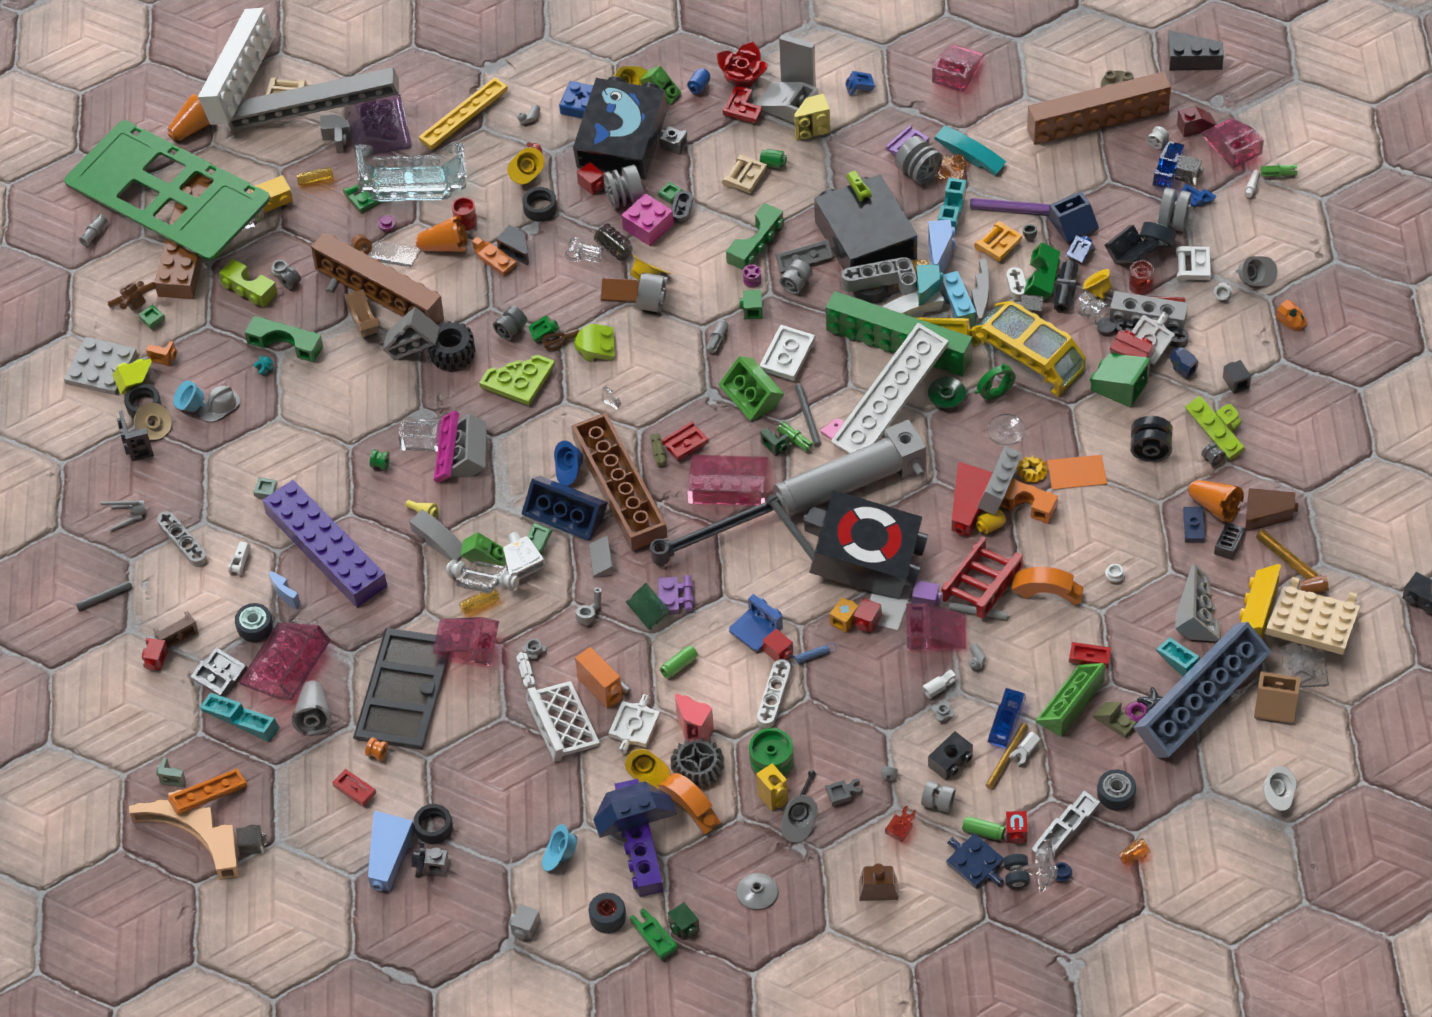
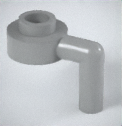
M597 587L594 589L593 603L590 606L583 605L576 609L575 618L579 623L589 624L595 620V611L601 606V588Z

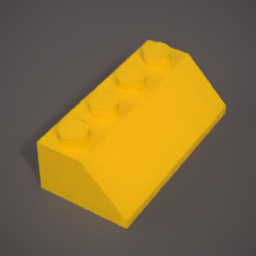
M1280 564L1259 569L1256 571L1255 578H1250L1248 588L1251 591L1250 593L1246 592L1244 599L1246 607L1245 609L1241 608L1239 620H1241V623L1249 622L1261 639H1263L1277 593L1281 571Z

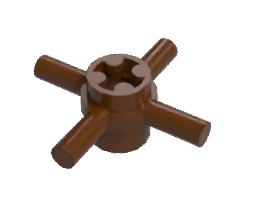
M143 281L130 283L119 291L122 296L108 301V306L113 308L120 305V308L123 310L127 307L131 311L136 310L146 303L142 294L156 289L157 286L155 282L144 285Z

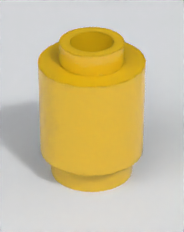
M1000 509L997 510L995 515L987 512L977 518L976 527L979 532L988 534L1001 528L1006 523L1005 515Z

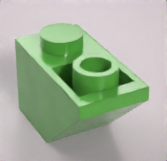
M661 66L649 69L639 80L641 84L650 82L664 89L668 104H672L682 93Z
M479 532L463 540L460 556L475 565L502 567L506 559L504 547Z

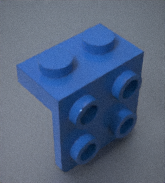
M752 594L748 598L749 609L729 627V632L753 651H759L763 647L762 640L776 628L779 631L783 629L782 614L778 609H773L763 598Z

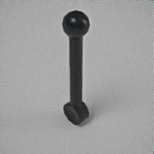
M814 770L808 772V779L800 795L805 794L812 778L816 776Z

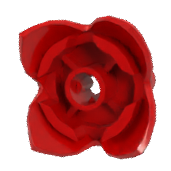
M753 41L739 47L737 53H732L731 51L717 53L718 65L723 71L726 80L735 85L751 87L768 68L767 63L761 61L760 50Z

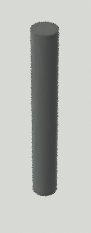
M127 581L75 603L79 611L132 588L130 581Z

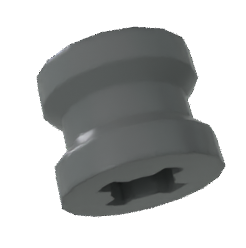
M291 266L286 269L285 273L278 275L280 283L288 290L293 288V284L301 281L299 273Z
M1212 442L1203 449L1201 456L1204 459H1208L1211 466H1217L1223 461L1226 453L1221 449L1219 450L1218 445Z

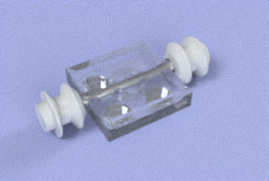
M453 559L446 567L448 577H456V585L468 590L472 589L483 593H491L500 585V588L503 590L508 588L509 591H513L519 584L517 573L512 572L510 574L508 567L475 560L466 568L464 561L458 563L457 560Z

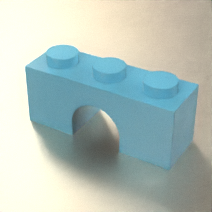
M955 271L944 274L943 283H940V290L945 302H950L952 318L969 319L970 327L976 326V311L959 272Z

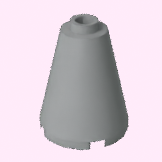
M308 681L302 687L292 715V724L300 733L304 731L308 732V735H319L328 730L332 717L322 684L317 681Z

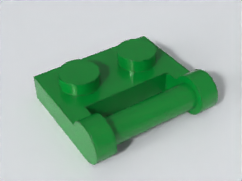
M375 173L370 174L368 178L358 184L343 189L346 198L360 214L391 197L390 192L380 182ZM370 184H373V185H374V186H372V187L366 189L365 191H363V192L357 194L356 196L354 195V193H356V192L360 191L361 189H363V188L369 186Z

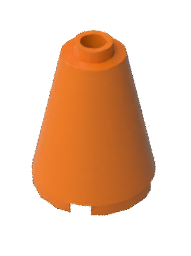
M193 93L189 96L168 126L169 132L167 134L173 141H181L210 125L197 95Z
M454 216L418 233V237L415 238L417 248H420L422 251H466L467 248H464V245L467 244V234L464 224L460 225L459 220H462L461 217Z
M1195 480L1188 488L1189 496L1222 522L1226 521L1229 523L1235 519L1241 509L1238 505L1240 501L1243 502L1244 500L1243 489L1235 485Z

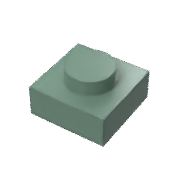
M258 477L253 492L254 497L266 498L274 493L278 485L277 480Z

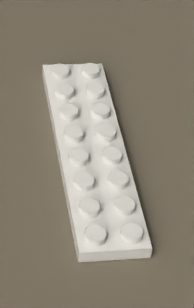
M917 323L838 430L831 443L849 454L878 442L885 429L890 426L945 351L949 341Z

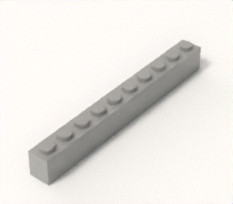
M392 67L241 100L228 125L233 131L399 95V78Z

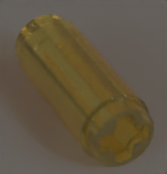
M324 167L296 174L299 186L313 185L334 179L332 167Z
M495 587L489 588L462 600L459 606L464 615H469L500 600V596Z

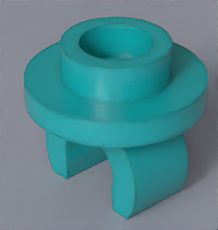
M261 355L259 357L260 361L254 364L255 368H261L258 373L263 376L268 373V370L272 371L274 369V362L267 355L265 357Z

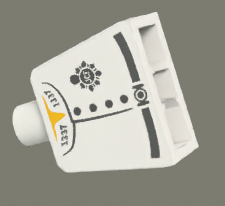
M518 532L508 535L507 538L510 544L505 546L503 550L510 574L516 572L520 580L548 566L528 536L520 538Z

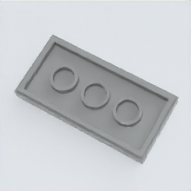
M781 34L779 38L781 82H803L816 87L815 44Z

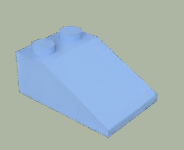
M950 220L928 221L931 265H939V271L944 274L952 258V250L955 249V227H951Z

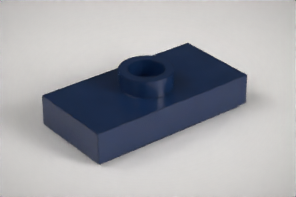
M1183 507L1185 542H1204L1203 507Z

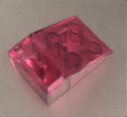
M951 44L935 61L932 67V82L965 92L985 54Z
M1229 118L1201 133L1232 168L1263 153L1264 139L1254 128L1233 118Z
M927 603L906 604L907 649H966L965 614Z
M484 617L440 619L432 653L490 666L500 621Z

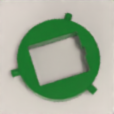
M1003 363L1001 366L988 371L980 379L977 390L974 393H979L986 400L995 399L1011 388L1015 382L1016 375L1010 366ZM1004 374L999 387L991 389L995 375Z

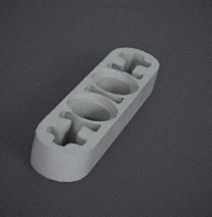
M164 511L160 513L157 517L160 529L191 565L201 567L206 564L207 556L205 550L171 512ZM164 520H170L171 526L169 527V524ZM175 530L182 531L178 536L172 535ZM186 542L192 543V546L189 548L182 547ZM194 552L196 553V555H197L198 557H201V558H200V559H198L197 557L195 558V557H194Z

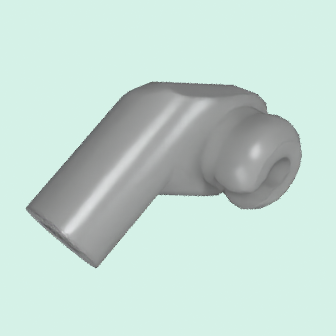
M533 105L528 114L520 112L517 115L519 123L527 124L535 121L540 107Z
M975 643L969 648L974 656L972 661H969V666L972 670H979L982 668L986 657L979 645Z

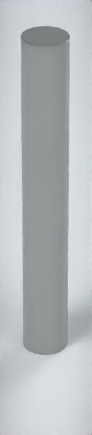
M952 602L949 604V610L976 615V607ZM990 610L985 617L1007 620L1008 613Z

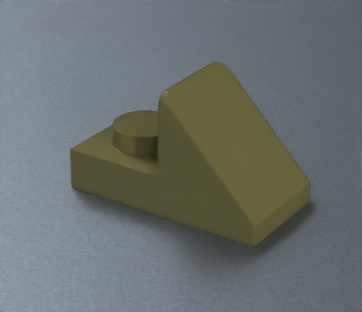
M1104 702L1093 715V718L1126 739L1137 722L1129 719L1126 713L1121 711V702Z

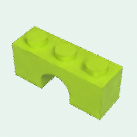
M232 259L219 272L221 284L226 289L235 291L239 296L249 299L255 305L258 304L264 308L277 295L275 282L263 275H260L253 281H247L249 279L247 266L235 259Z

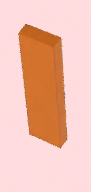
M238 768L171 794L167 800L176 814L179 815L241 790L247 786V782Z

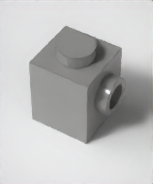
M520 904L516 914H512L509 921L512 935L521 940L527 939L531 941L541 921L539 910Z

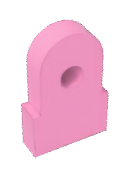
M834 419L821 430V434L832 440L844 424L843 420Z

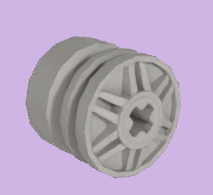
M913 136L905 141L895 156L896 167L908 174L918 184H924L932 179L940 169L943 161L942 154L935 150L934 147L929 146L919 136Z
M635 165L623 167L621 177L617 170L612 171V176L610 172L604 173V188L613 209L619 208V202L623 207L626 206V197H628L631 204H634L644 195L641 179Z

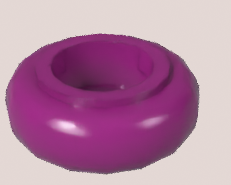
M1133 702L1126 707L1125 713L1129 719L1138 723L1146 715L1147 706L1141 702ZM1140 711L1143 714L1141 716H1135L1132 714V712Z

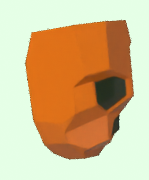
M1286 300L1277 309V319L1290 330L1301 331L1306 327L1307 319L1303 311L1293 301Z

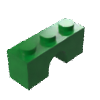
M1041 242L1032 251L1030 266L1038 271L1035 270L1026 279L1024 294L1042 303L1053 295L1055 290L1053 285L1058 275L1056 271L1060 264L1059 250Z

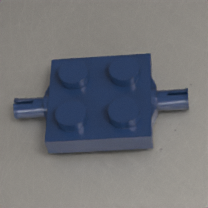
M975 833L962 844L955 840L954 837L948 840L947 844L954 848L955 852L946 860V864L975 889L989 879L997 886L1003 883L1004 879L999 877L996 871L1003 864L1004 858Z

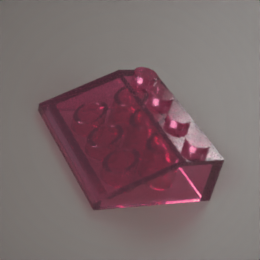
M692 455L688 479L689 503L759 505L764 503L766 498L768 457Z
M277 623L239 683L276 699L293 700L331 640L319 625Z

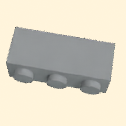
M470 413L458 420L451 477L474 476L482 471L486 465L487 422Z

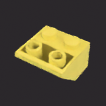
M824 94L807 97L794 114L796 141L830 133V108Z

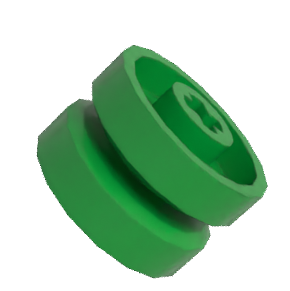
M776 728L762 729L754 734L749 743V760L753 772L757 774L773 763L781 774L786 776L792 769L794 762L793 744L789 735Z

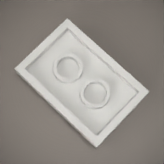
M780 325L759 366L766 373L794 381L815 341V335Z

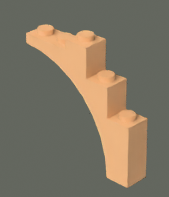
M177 790V791H175V792H171V793H168V794L171 795V794H174V793L179 792V791H181V790ZM157 800L145 804L137 803L129 806V813L133 823H164L178 827L193 835L211 854L219 880L239 877L236 836L233 825L214 827V818L210 807L191 809L177 815L168 800Z

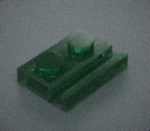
M647 583L640 587L629 601H626L628 606L649 630L671 611Z

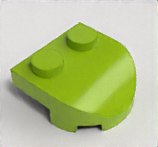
M599 324L586 325L575 338V350H579L584 355L583 358L590 362L594 358L612 361L614 358V327Z

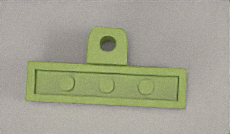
M1198 396L1185 406L1187 412L1211 440L1218 445L1219 449L1226 453L1229 461L1245 451V447L1232 433L1242 423L1238 411L1232 404L1223 406L1215 413L1204 399Z

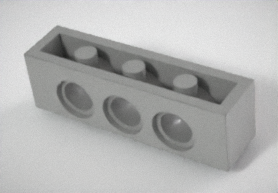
M1114 291L1110 307V318L1118 322L1120 320L1138 322L1145 315L1152 320L1158 321L1162 313L1165 312L1170 317L1164 326L1184 330L1188 303Z

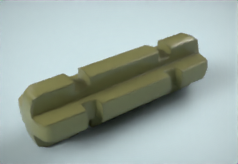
M651 434L650 441L656 466H665L666 458L660 434Z

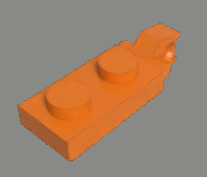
M478 237L472 240V247L475 249L478 258L502 276L517 266L514 259L488 241L484 243Z

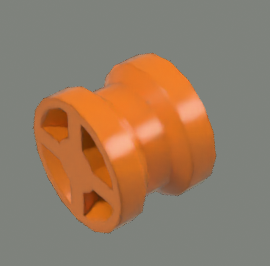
M372 737L367 743L365 756H373L376 760L382 761L386 756L388 743L385 741L379 742L376 738Z

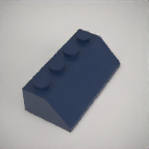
M538 476L531 479L521 514L589 541L603 520L608 502Z

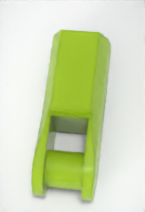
M857 171L847 174L846 179L859 201H863V198L872 197L870 189L865 185Z

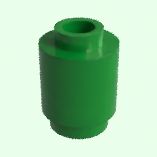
M762 150L760 162L767 164V167L781 169L782 166L786 165L787 155H784V151Z

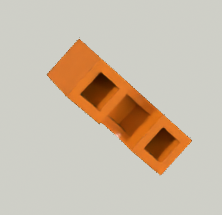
M1011 479L1000 507L1013 511L1017 504L1022 502L1032 505L1031 518L1049 524L1058 506V496L1052 492H1046L1035 486Z

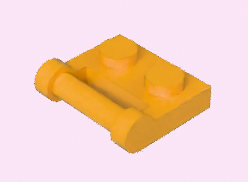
M997 221L981 240H977L974 243V247L977 251H983L1000 262L1022 241V235L1002 222ZM998 233H1001V234H1000L995 240H993L989 245L987 244V243H988L992 238H994Z

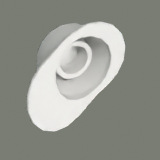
M1277 766L1270 771L1264 781V794L1267 802L1274 809L1285 811L1290 807L1296 789V779L1288 768Z

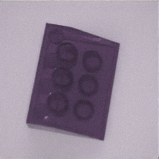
M400 94L345 106L356 153L374 155L410 149L412 147Z

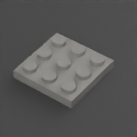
M85 337L64 377L65 384L117 395L119 390L112 375L118 365L133 363L137 350L136 348Z

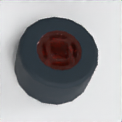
M608 892L601 893L595 896L589 904V918L595 930L601 933H612L624 925L626 909L624 901L620 896Z

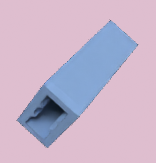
M374 811L368 871L370 887L373 889L390 892L415 832L413 820Z

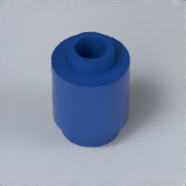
M700 68L696 70L688 81L687 87L691 93L701 94L710 82L711 75L706 69Z

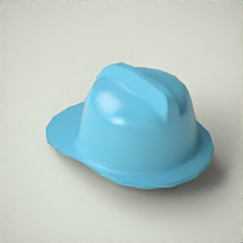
M186 380L176 390L173 404L180 410L195 412L200 406L205 407L203 403L204 392L195 383Z
M564 824L558 825L551 835L550 842L542 858V866L545 871L553 870L560 861L568 860L575 853L578 837L570 833Z

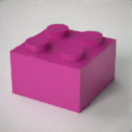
M646 193L621 215L623 230L649 246L674 225L673 210Z

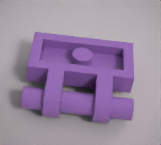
M684 576L683 583H678V577L658 578L660 615L679 614V607H685L686 612L692 611V605H694L692 590L694 587L691 576ZM679 592H684L683 598L678 597Z

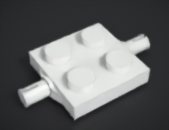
M1165 312L1162 313L1158 321L1143 315L1132 330L1136 335L1135 337L1141 340L1144 337L1153 342L1155 351L1150 359V364L1153 366L1156 365L1175 337V334L1164 326L1170 317Z
M643 694L639 703L632 704L622 701L609 731L610 738L622 741L618 749L620 753L626 754L630 744L644 748L647 747L660 717V711L647 707L650 696Z

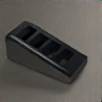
M1226 523L1215 545L1214 554L1233 560L1245 528Z

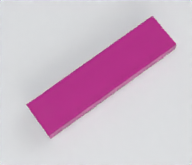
M452 411L442 417L434 472V481L437 483L451 477L459 413L456 411Z

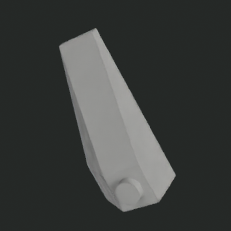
M1195 564L1191 566L1176 612L1175 629L1190 640L1218 641L1220 639L1219 620L1215 619L1213 614L1216 608L1209 597L1212 595L1208 575Z

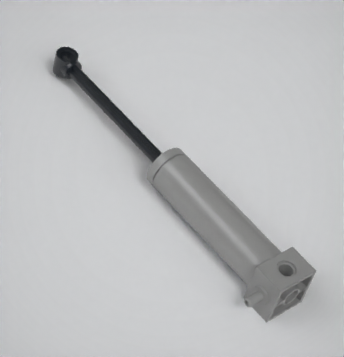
M908 419L885 429V439L775 484L773 489L777 497L776 500L786 514L792 517L811 509L812 506L816 507L830 501L833 490L846 494L896 472L900 474L902 479L914 474L922 476L924 470H926V446ZM764 502L671 542L669 540L656 539L650 545L652 562L656 565H665L670 561V557L674 556V552L774 511L770 504Z

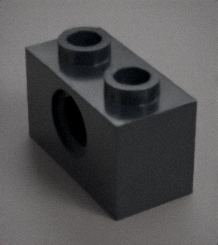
M954 731L928 756V767L944 780H947L950 776H955L960 767L972 759L973 744Z

